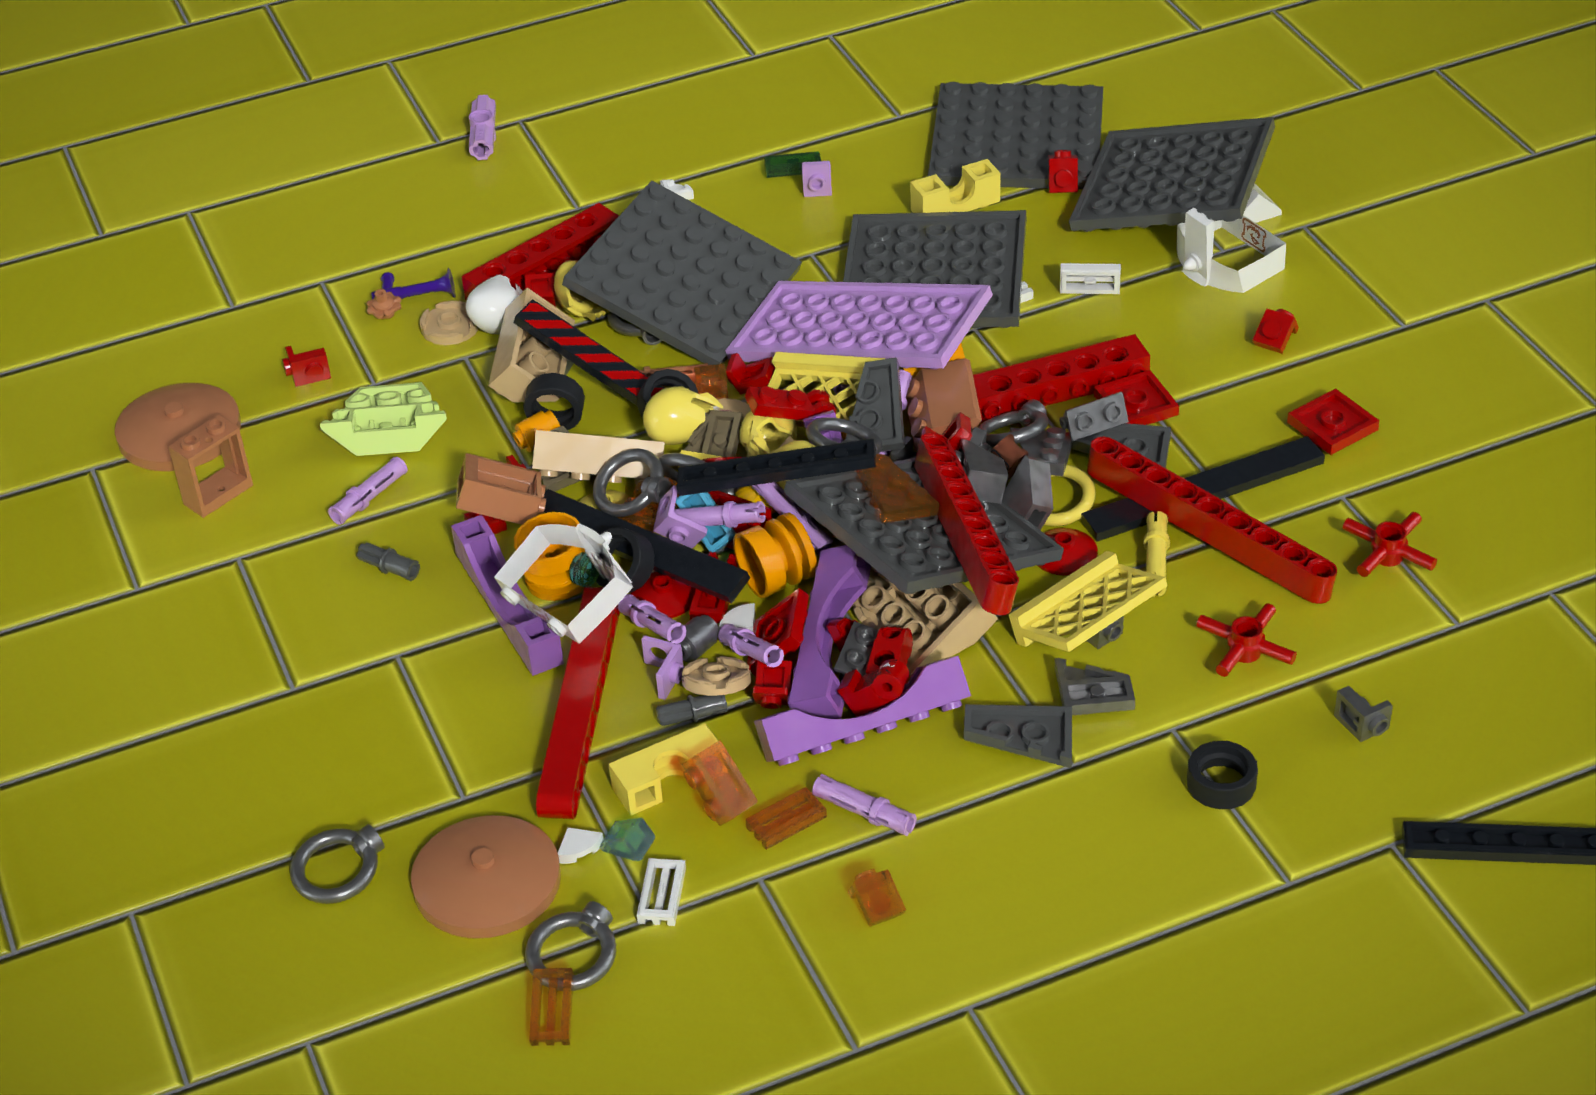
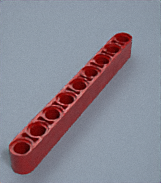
M924 433L921 435L914 463L917 474L980 606L991 614L1007 615L1012 610L1019 577L950 441L945 436L937 433Z
M1103 436L1091 441L1087 472L1094 479L1157 514V511L1164 512L1169 522L1305 600L1322 604L1331 599L1337 576V567L1330 560L1115 439Z
M604 587L584 588L579 613ZM618 605L580 644L572 640L537 792L536 811L538 818L575 820L577 816L620 615Z

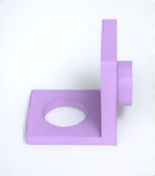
M830 161L802 162L804 197L832 196Z
M674 485L660 499L653 532L687 547L694 548L707 535L708 528L673 513L678 494L677 487Z
M643 636L641 640L644 663L660 667L656 673L658 698L666 700L675 683L679 684L682 679V670L684 668L682 647L680 644H672L668 641ZM657 647L665 651L667 654L666 659L656 657L652 653L651 648Z

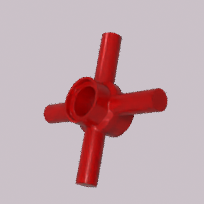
M1411 512L1400 524L1391 521L1383 522L1377 526L1376 530L1351 518H1347L1342 529L1370 542L1373 550L1357 567L1358 574L1362 577H1367L1379 564L1392 567L1399 565L1403 558L1432 571L1437 564V559L1409 546L1406 538L1422 521L1420 514Z
M1266 603L1255 617L1243 616L1235 619L1232 626L1205 615H1200L1196 626L1227 639L1230 650L1216 667V672L1220 676H1228L1238 662L1251 663L1256 661L1261 653L1289 665L1294 663L1297 652L1265 640L1263 629L1276 613V608L1272 604Z

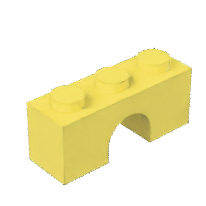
M988 159L962 166V177L959 183L951 189L943 183L937 174L911 181V211L913 213L968 212L1000 202L1001 173Z
M704 723L609 763L611 786L631 816L663 802L660 780L667 776H684L696 788L727 775L725 750Z

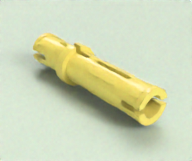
M1157 511V521H1154L1155 514L1151 512L1147 516V533L1143 540L1144 548L1146 549V572L1166 578V550L1170 547V539L1167 534L1168 517L1164 512ZM1166 588L1158 592V595L1162 596L1165 594Z

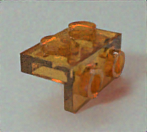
M721 740L681 764L685 770L683 774L686 782L692 789H697L704 801V811L719 826L731 821L758 802Z

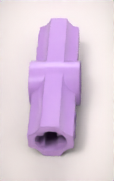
M478 95L477 99L472 101V109L469 114V153L476 157L477 160H487L493 154L494 141L496 140V102L489 98L488 95Z

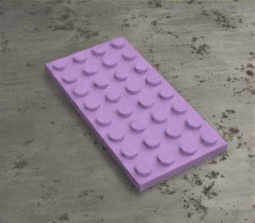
M778 281L725 351L728 359H730L731 354L738 353L744 362H757L766 358H773L775 352L885 359L896 357L899 367L944 369L993 294L990 285Z

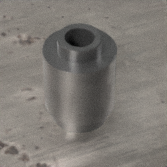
M707 615L696 616L684 625L687 630L686 636L678 644L682 647V657L685 662L690 663L697 660L717 642L719 627Z

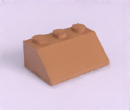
M963 358L950 361L944 369L921 368L917 375L912 378L906 399L908 401L907 408L915 451L918 450L922 430L925 426L941 435L959 412L971 419L972 433L974 427H977L982 421L970 360Z

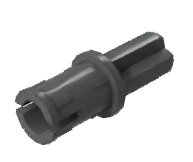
M370 543L361 544L358 547L357 558L378 567L382 573L387 574L390 572L409 581L414 580L419 573V562L397 554L395 549L389 548L386 550Z
M688 695L687 700L658 706L656 708V715L659 724L662 726L691 719L694 723L698 722V718L727 712V702L725 695H703L697 697Z

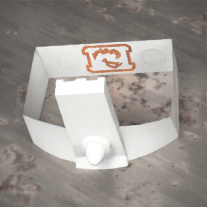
M1192 208L1186 212L1185 223L1177 224V255L1183 266L1182 272L1204 287L1209 285L1226 291L1244 293L1285 269L1286 242L1244 215L1242 219L1231 222L1224 220L1214 221L1208 219L1205 214L1197 212L1196 208ZM1220 228L1225 229L1265 257L1238 271L1218 263L1212 259L1214 231Z
M561 524L536 526L494 577L502 589L501 595L514 606L519 603L547 622L548 627L558 636L563 637L566 635L578 644L611 613L633 586L631 584L632 581L609 552V544L612 539L611 533L604 532L599 535L594 530L578 524L576 527ZM550 544L585 548V553L601 577L607 578L610 581L568 625H565L511 589Z

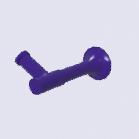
M450 268L439 279L404 287L393 288L394 275L390 272H386L381 276L382 289L386 290V292H392L394 296H399L401 299L438 291L448 292L454 298L456 297ZM376 291L372 292V299L375 297Z

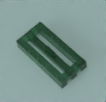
M816 151L765 156L766 176L771 178L803 175L802 162L821 161L820 153Z

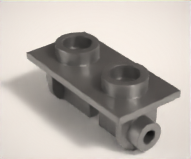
M1123 392L1065 410L1059 422L1062 429L1069 430L1071 441L1129 422Z
M856 621L853 622L834 667V671L840 673V683L845 674L857 669L861 676L866 674L874 640L879 630Z

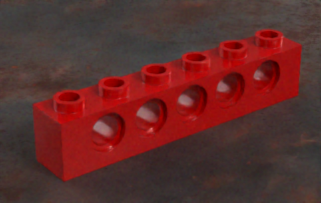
M597 203L462 275L465 300H467L469 294L478 285L496 275L508 277L511 286L516 290L515 284H517L522 291L525 290V275L554 273L556 275L557 269L564 262L569 260L579 261L619 215L601 203Z
M1136 334L975 374L973 378L982 418L980 423L1004 413L1021 410L1023 404L1032 399L1040 401L1044 406L1094 394V386L1150 370V354Z

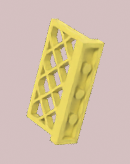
M775 352L772 359L775 371L768 387L778 389L782 380L795 381V383L783 390L790 391L796 389L805 392L803 388L812 382L822 383V385L815 389L828 392L831 397L829 402L834 406L836 405L839 410L836 413V418L849 420L848 416L853 414L856 401L844 409L841 408L839 403L853 394L856 395L865 362L883 360L885 358ZM839 384L849 385V387L836 395H833L831 389ZM795 420L797 426L805 427L803 420Z
M1106 551L1009 614L1016 642L1027 647L1034 641L1070 652L1166 588L1167 582L1163 576L1119 564L1116 553ZM1071 635V636H1069L1068 638L1061 637V636Z

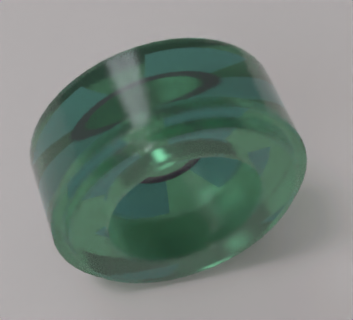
M581 552L574 557L570 565L569 576L573 584L590 587L597 580L599 572L587 554Z

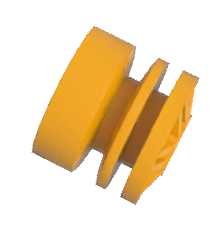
M549 512L539 514L527 520L518 528L514 536L515 551L536 526L561 524L576 527L580 523L575 517L567 513ZM550 544L523 574L526 586L531 594L541 600L558 601L568 599L582 592L590 584L592 575L590 568H584L583 570V565L580 564L578 566L574 561L579 556H582V563H584L586 558L589 561L585 548ZM577 568L578 573H581L583 570L586 576L581 581H578L579 574H577L573 579L572 569Z
M790 512L778 516L777 519L766 521L764 528L757 525L735 534L733 545L736 561L740 569L748 572L750 579L747 585L758 597L765 598L784 590L786 582L790 585H796L801 580L815 577L817 559L814 547L802 523Z

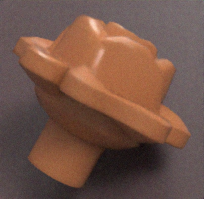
M378 289L375 292V297L367 302V313L374 315L377 319H390L397 310L401 309V298L394 296L392 292Z

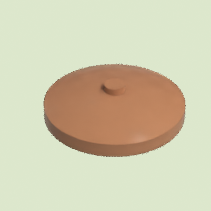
M178 383L152 390L130 403L120 414L116 422L115 436L121 454L132 464L154 471H175L168 448L169 445L217 415L223 416L241 429V417L236 401L226 391L203 383ZM220 445L193 460L194 467L209 462L221 455Z
M497 815L466 819L436 834L419 852L411 873V885L415 903L423 917L444 932L466 938L501 936L528 925L537 919L552 903L561 880L559 857L551 839L541 829L527 821Z

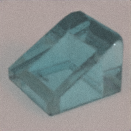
M643 818L615 821L602 841L600 849L632 861H641L655 840V834Z

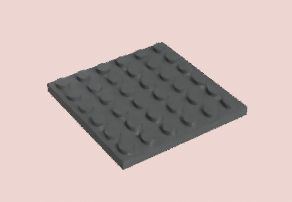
M983 82L975 84L941 83L928 176L937 174L946 186H956L962 177V166L988 159L1001 173L1000 187L1049 188L1048 155H1054L1055 150H1071V155H1077L1078 189H1084L1100 153L1103 86L1040 85L1036 83L1014 85L1012 83L986 84Z
M1266 117L1109 131L1069 220L1071 231L1082 230L1090 232L1095 229L1106 228L1118 230L1123 227L1134 226L1146 228L1151 225L1162 224L1174 226L1179 223H1185L1186 212L1192 208H1196L1197 212L1205 214L1208 219L1214 221L1224 220L1231 222L1242 219L1275 129L1274 118Z
M651 180L564 276L562 285L695 359L708 363V366L718 371L728 359L725 350L778 281H791L800 270L802 262Z
M1026 210L853 214L843 282L990 285L993 295L971 328L1019 327L1027 222Z
M916 458L878 464L875 468L786 481L784 493L797 506L803 508L818 523L833 533L838 540L851 548L857 556L863 558L879 574L893 583L899 591L905 594H913L917 591L941 588L945 585L968 581L914 467ZM980 501L1015 571L1061 560L1064 548L1003 501L1001 504Z

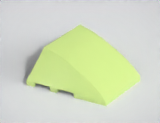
M422 382L360 387L345 401L346 407L333 411V419L331 421H322L320 427L323 432L354 455L364 456L420 451L447 420L444 410H439L437 401H432L430 392Z

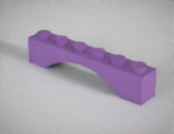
M479 515L451 525L457 557L532 676L564 664L560 636L554 633L548 627L547 622L519 603L516 606L512 605L501 595L502 589L494 577L505 565L506 560L493 531L483 516ZM516 582L511 589L526 598Z
M847 545L821 550L819 562L815 568L816 576L813 590L810 592L808 615L804 622V639L799 646L798 660L793 670L792 688L788 694L790 710L796 709L811 716L827 719H841L845 701L837 691L840 681L833 673L831 662L834 640L826 626L834 619L844 618L853 603L866 591L871 565L863 558L857 556Z
M953 656L917 667L904 685L900 697L861 716L848 719H827L811 716L792 709L755 720L754 724L766 762L778 761V765L783 766L798 761V753L811 750L812 755L831 750V742L843 739L845 744L864 739V731L876 728L877 733L892 730L898 727L897 720L906 717L909 718L911 723L930 717L928 710L941 707L942 712L962 706L961 699L970 697L971 693L959 656Z

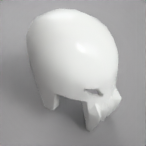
M496 275L478 285L469 294L466 300V313L473 324L489 334H500L505 309L523 292L522 289L515 284V290L511 286L508 277Z

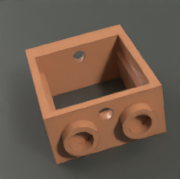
M221 415L208 420L200 427L168 446L183 504L203 518L253 486L240 429ZM220 445L225 467L198 483L193 460Z
M465 453L457 480L456 508L523 525L527 520L544 513L546 498L543 497L546 485L541 484V472Z

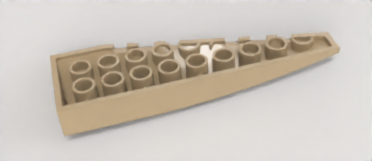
M789 436L780 447L794 440ZM815 520L818 526L833 539L834 542L830 548L846 545ZM872 566L866 591L852 605L857 618L866 626L877 630L881 627L910 628L913 639L912 653L907 662L910 677L917 667L952 657L972 646L998 620L996 615L985 611L980 606L976 595L961 582L945 585L941 588H931L917 591L913 594H905L899 591L893 583L879 574Z

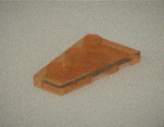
M876 454L875 468L856 470L865 490L870 491L873 495L871 502L874 508L880 509L879 518L882 523L936 516L938 514L940 503L928 494L926 489L910 478L908 473L902 471L893 463L888 456Z

